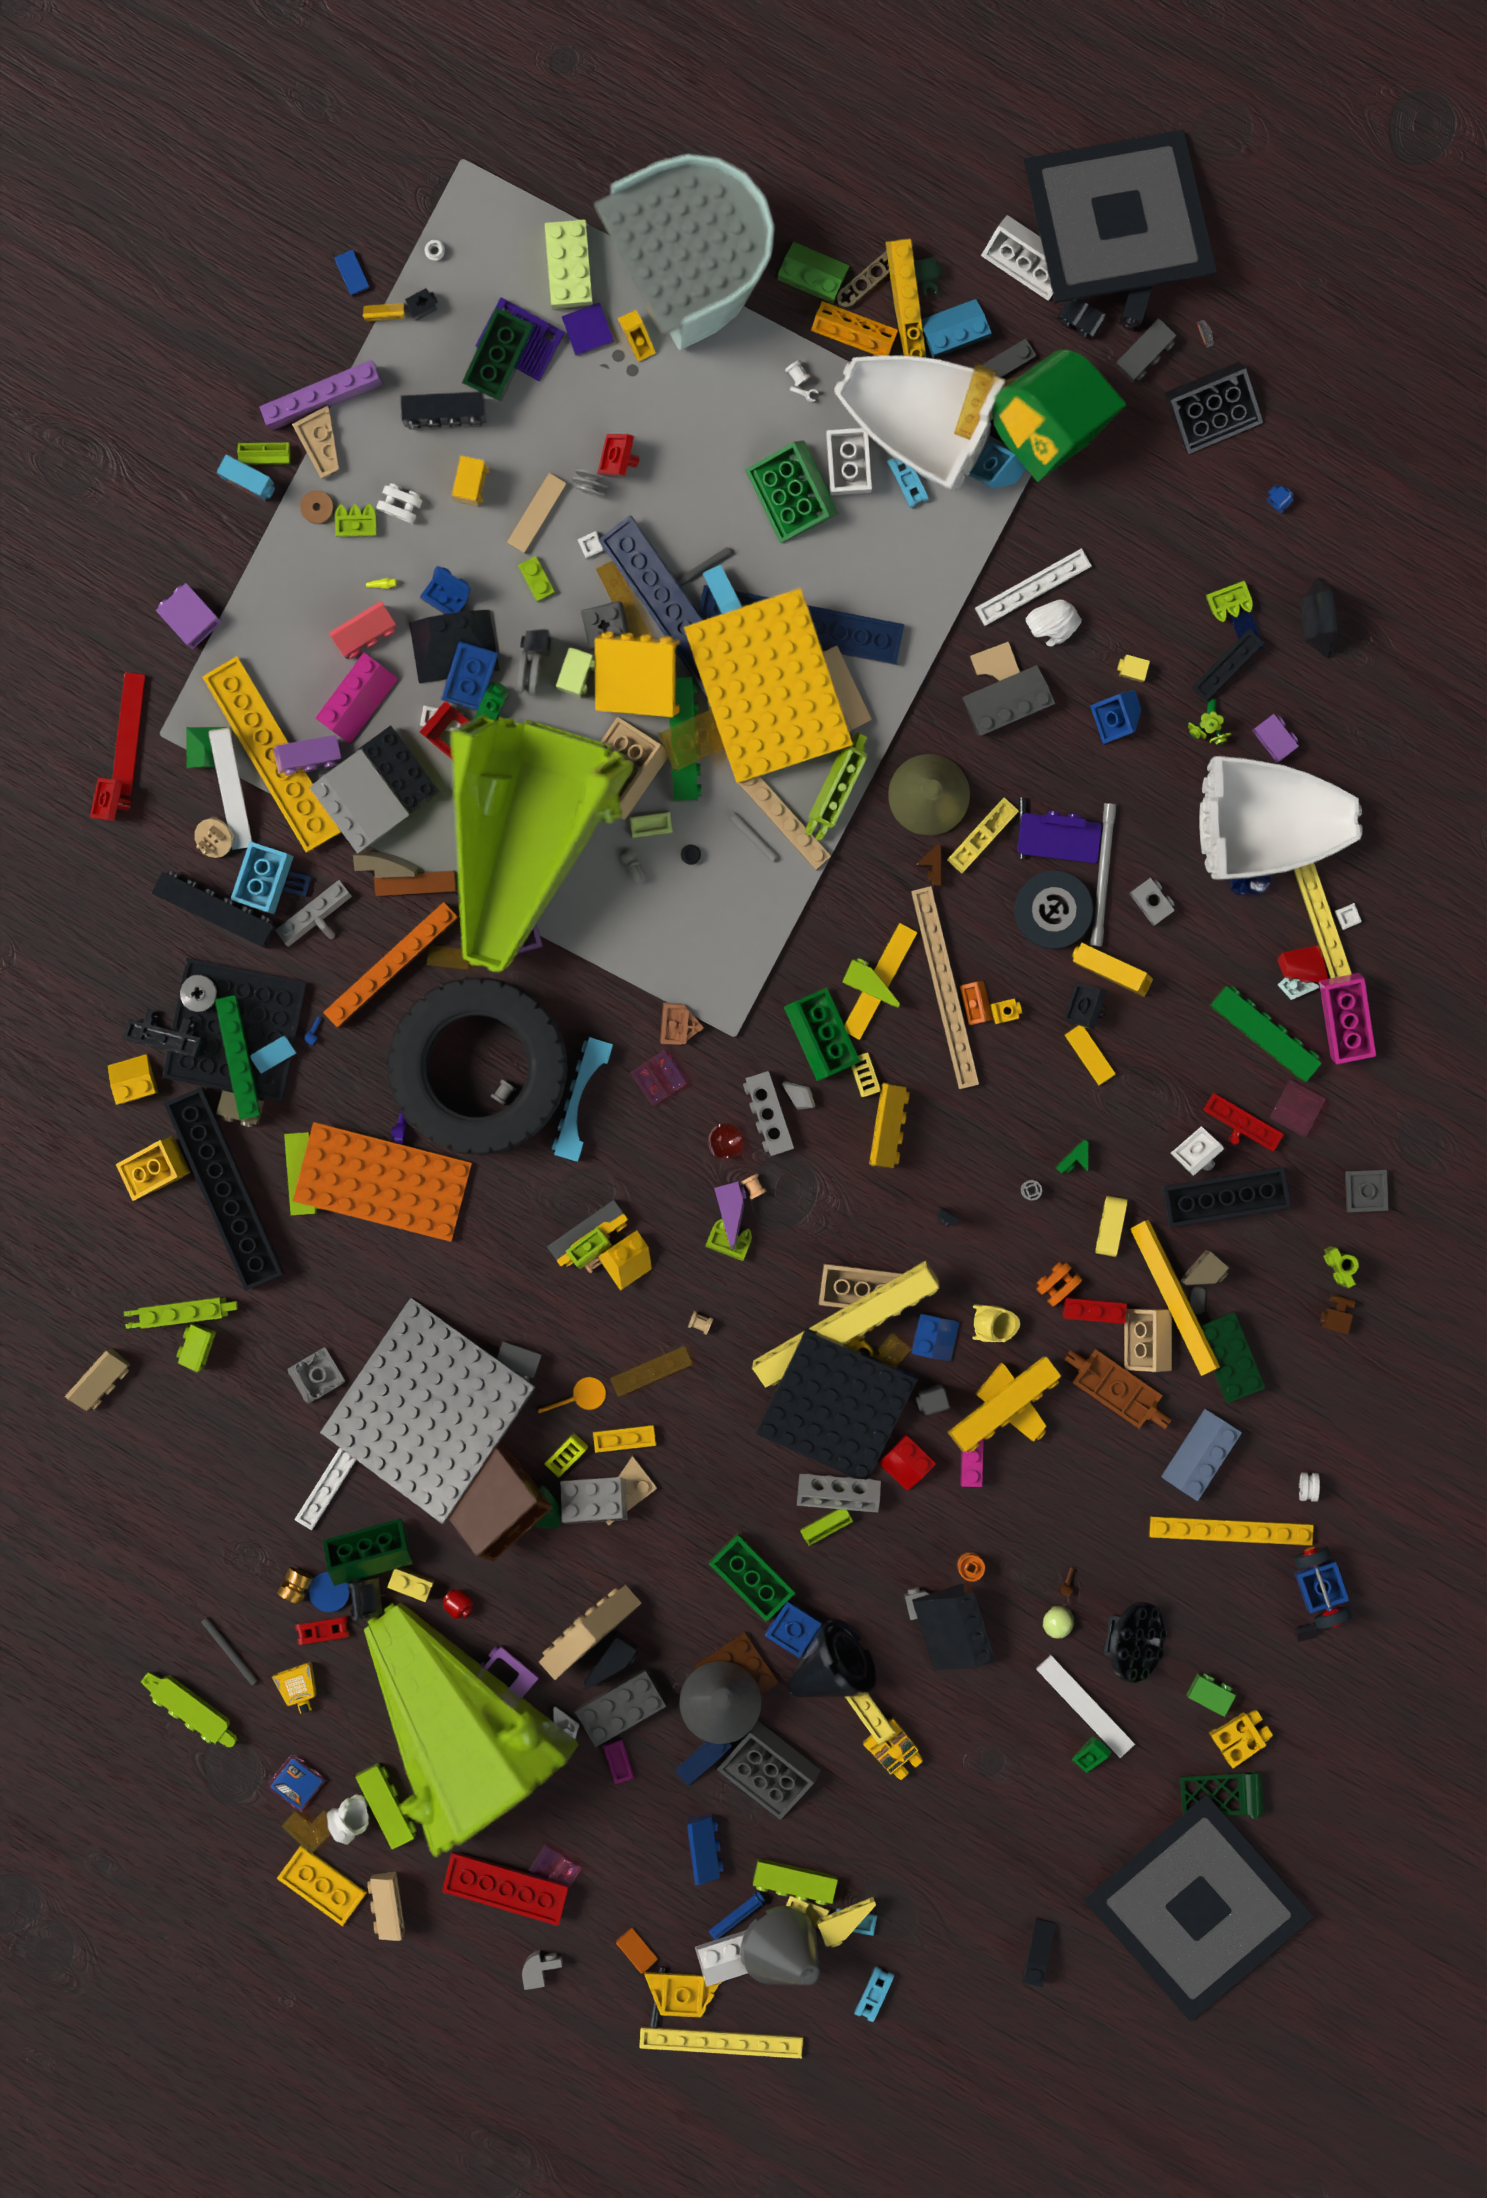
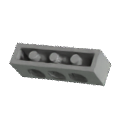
M769 1071L745 1078L746 1083H743L746 1095L751 1094L753 1102L749 1104L752 1114L757 1113L759 1119L758 1122H755L759 1134L763 1133L765 1141H762L765 1153L770 1152V1155L773 1156L794 1149ZM758 1089L766 1090L767 1098L765 1100L759 1101L756 1098L755 1093ZM765 1108L773 1110L774 1116L772 1119H763L762 1111ZM773 1127L778 1128L780 1136L777 1139H771L768 1136L769 1129Z
M799 1474L797 1506L878 1513L881 1481L854 1479L852 1477L842 1478L831 1475Z

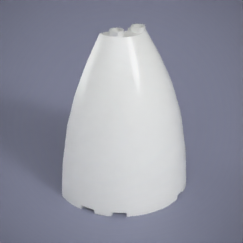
M913 356L853 358L851 363H847L843 374L846 376L843 381L837 382L834 392L852 417L873 440L894 458L923 477L952 492H955V489H959L965 480L964 474L969 476L991 432L992 423L990 421L991 419L993 420L992 407L995 402L994 398L999 391L1004 389L1005 380L953 363Z
M1213 757L1207 767L1210 773L1207 777H1204L1202 792L1205 793L1203 802L1200 803L1199 823L1202 854L1207 855L1205 867L1208 872L1212 873L1211 877L1213 879L1249 878L1289 871L1336 853L1356 842L1362 836V825L1358 824V817L1362 813L1359 798L1311 774L1283 765L1229 757Z

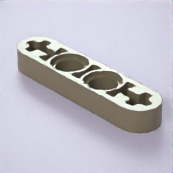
M887 250L839 291L837 303L841 308L848 309L890 274V270H886L885 266L880 263L881 260L883 263L888 261ZM873 267H880L883 273L880 277L872 276L871 269ZM859 280H864L867 283V288L863 291L858 290L855 286ZM852 287L854 293L858 296L855 297V294H853L849 299L850 303L846 301L842 303L841 295L848 296L851 293L849 288Z

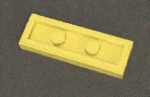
M869 1694L861 1697H845L880 1746L897 1734Z

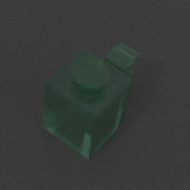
M935 257L914 261L917 285H923V296L927 297L926 290L928 288H932L934 295H937L938 287L932 282H937L939 275H942L940 262L936 263Z

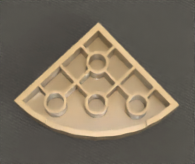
M626 1585L620 1590L617 1587L608 1594L609 1599L606 1596L596 1604L598 1608L595 1606L591 1607L585 1613L587 1617L580 1616L573 1623L575 1627L571 1625L563 1632L565 1637L561 1635L553 1642L555 1647L551 1645L543 1652L544 1657L539 1663L554 1680L582 1658L641 1604L639 1599Z

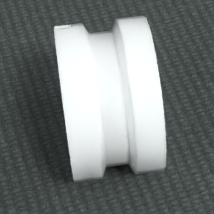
M1305 1472L1301 1473L1299 1482V1498L1301 1501H1306L1307 1499H1311L1313 1502L1318 1501L1320 1489L1318 1473H1313L1312 1475H1308Z

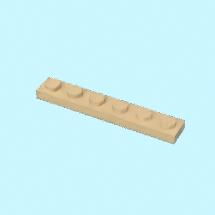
M760 776L738 783L815 870L831 857L812 834H805L806 827Z

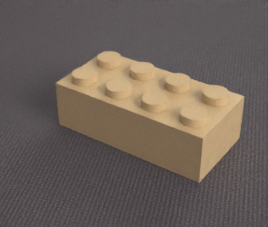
M824 1263L819 1305L845 1308L904 1273Z

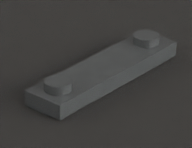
M1025 338L975 370L1002 378L1035 358L1036 354Z

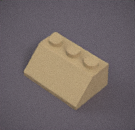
M1126 1309L1124 1324L1125 1370L1172 1371V1314L1169 1309Z
M113 1348L106 1350L65 1397L85 1411L91 1408L95 1410L102 1402L100 1400L104 1393L108 1395L115 1388L113 1383L118 1378L122 1380L129 1372L127 1368L130 1363Z
M396 1871L372 1875L370 1881H368L369 1894L372 1893L373 1895L371 1912L376 1915V1921L373 1923L374 1932L379 1935L380 1940L400 1941L405 1933Z

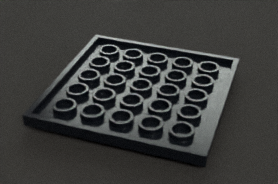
M186 958L181 987L190 976L202 975L208 977L215 984L217 989L216 999L234 995L237 997L249 1058L250 1055L284 1035L287 1036L294 1048L307 982ZM197 988V992H194V996H197L198 999H200V995H203V991H200L199 988ZM179 992L172 1031L180 1030L183 1018L190 1019L195 1022L193 1031L195 1032V1037L202 1038L204 1041L198 1059L167 1051L162 1078L233 1092L216 1003L206 1011L195 1012L183 1005ZM292 1056L262 1074L250 1058L257 1097L283 1102Z
M805 1328L756 1430V1434L856 1479H869L913 1391L918 1377L809 1328Z

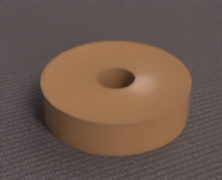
M317 490L311 491L303 497L300 509L308 522L322 524L331 518L334 505L326 493ZM320 504V510L315 511L313 509L314 505Z

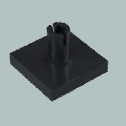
M1076 982L1063 1021L1094 1030L1097 1019H1103L1106 1014L1100 1011L1107 1012V1007L1102 1006L1107 991Z

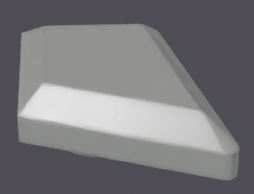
M786 1081L782 1083L797 1110L815 1107L810 1087Z

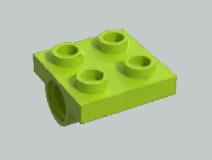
M1330 1246L1324 1249L1326 1255L1323 1257L1327 1265L1333 1267L1335 1271L1333 1277L1336 1283L1347 1288L1355 1285L1351 1275L1358 1269L1357 1259L1352 1255L1339 1253L1336 1247ZM1347 1259L1348 1267L1343 1269L1342 1262Z

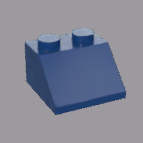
M920 1313L911 1353L928 1358L951 1361L959 1321Z

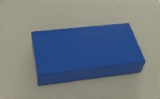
M353 249L334 258L351 296L370 288Z

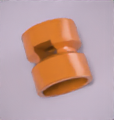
M966 1552L959 1557L957 1568L961 1577L965 1580L977 1581L984 1575L985 1565L977 1553Z

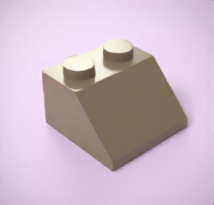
M1205 1250L1179 1281L1185 1285L1221 1282L1228 1275L1226 1272L1228 1267L1212 1252Z

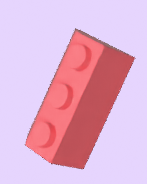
M380 601L329 632L342 655L345 658L349 657L352 659L361 653L360 649L367 646V648H370L378 643L377 639L381 636L388 637L395 632L394 628L398 626L383 602Z

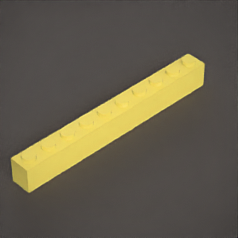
M925 1261L809 1329L846 1345L854 1336L865 1334L868 1328L874 1325L879 1326L887 1317L891 1315L896 1316L908 1305L913 1306L917 1304L920 1298L926 1295H933L939 1288V1280ZM804 1331L753 1360L752 1369L765 1388L780 1382Z

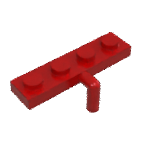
M1215 1093L1211 1095L1203 1109L1204 1112L1234 1129L1229 1137L1231 1144H1238L1242 1133L1274 1152L1284 1135Z

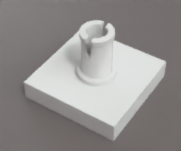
M1201 1126L1173 1150L1171 1154L1194 1176L1202 1168L1205 1171L1211 1170L1215 1165L1212 1159L1224 1148Z

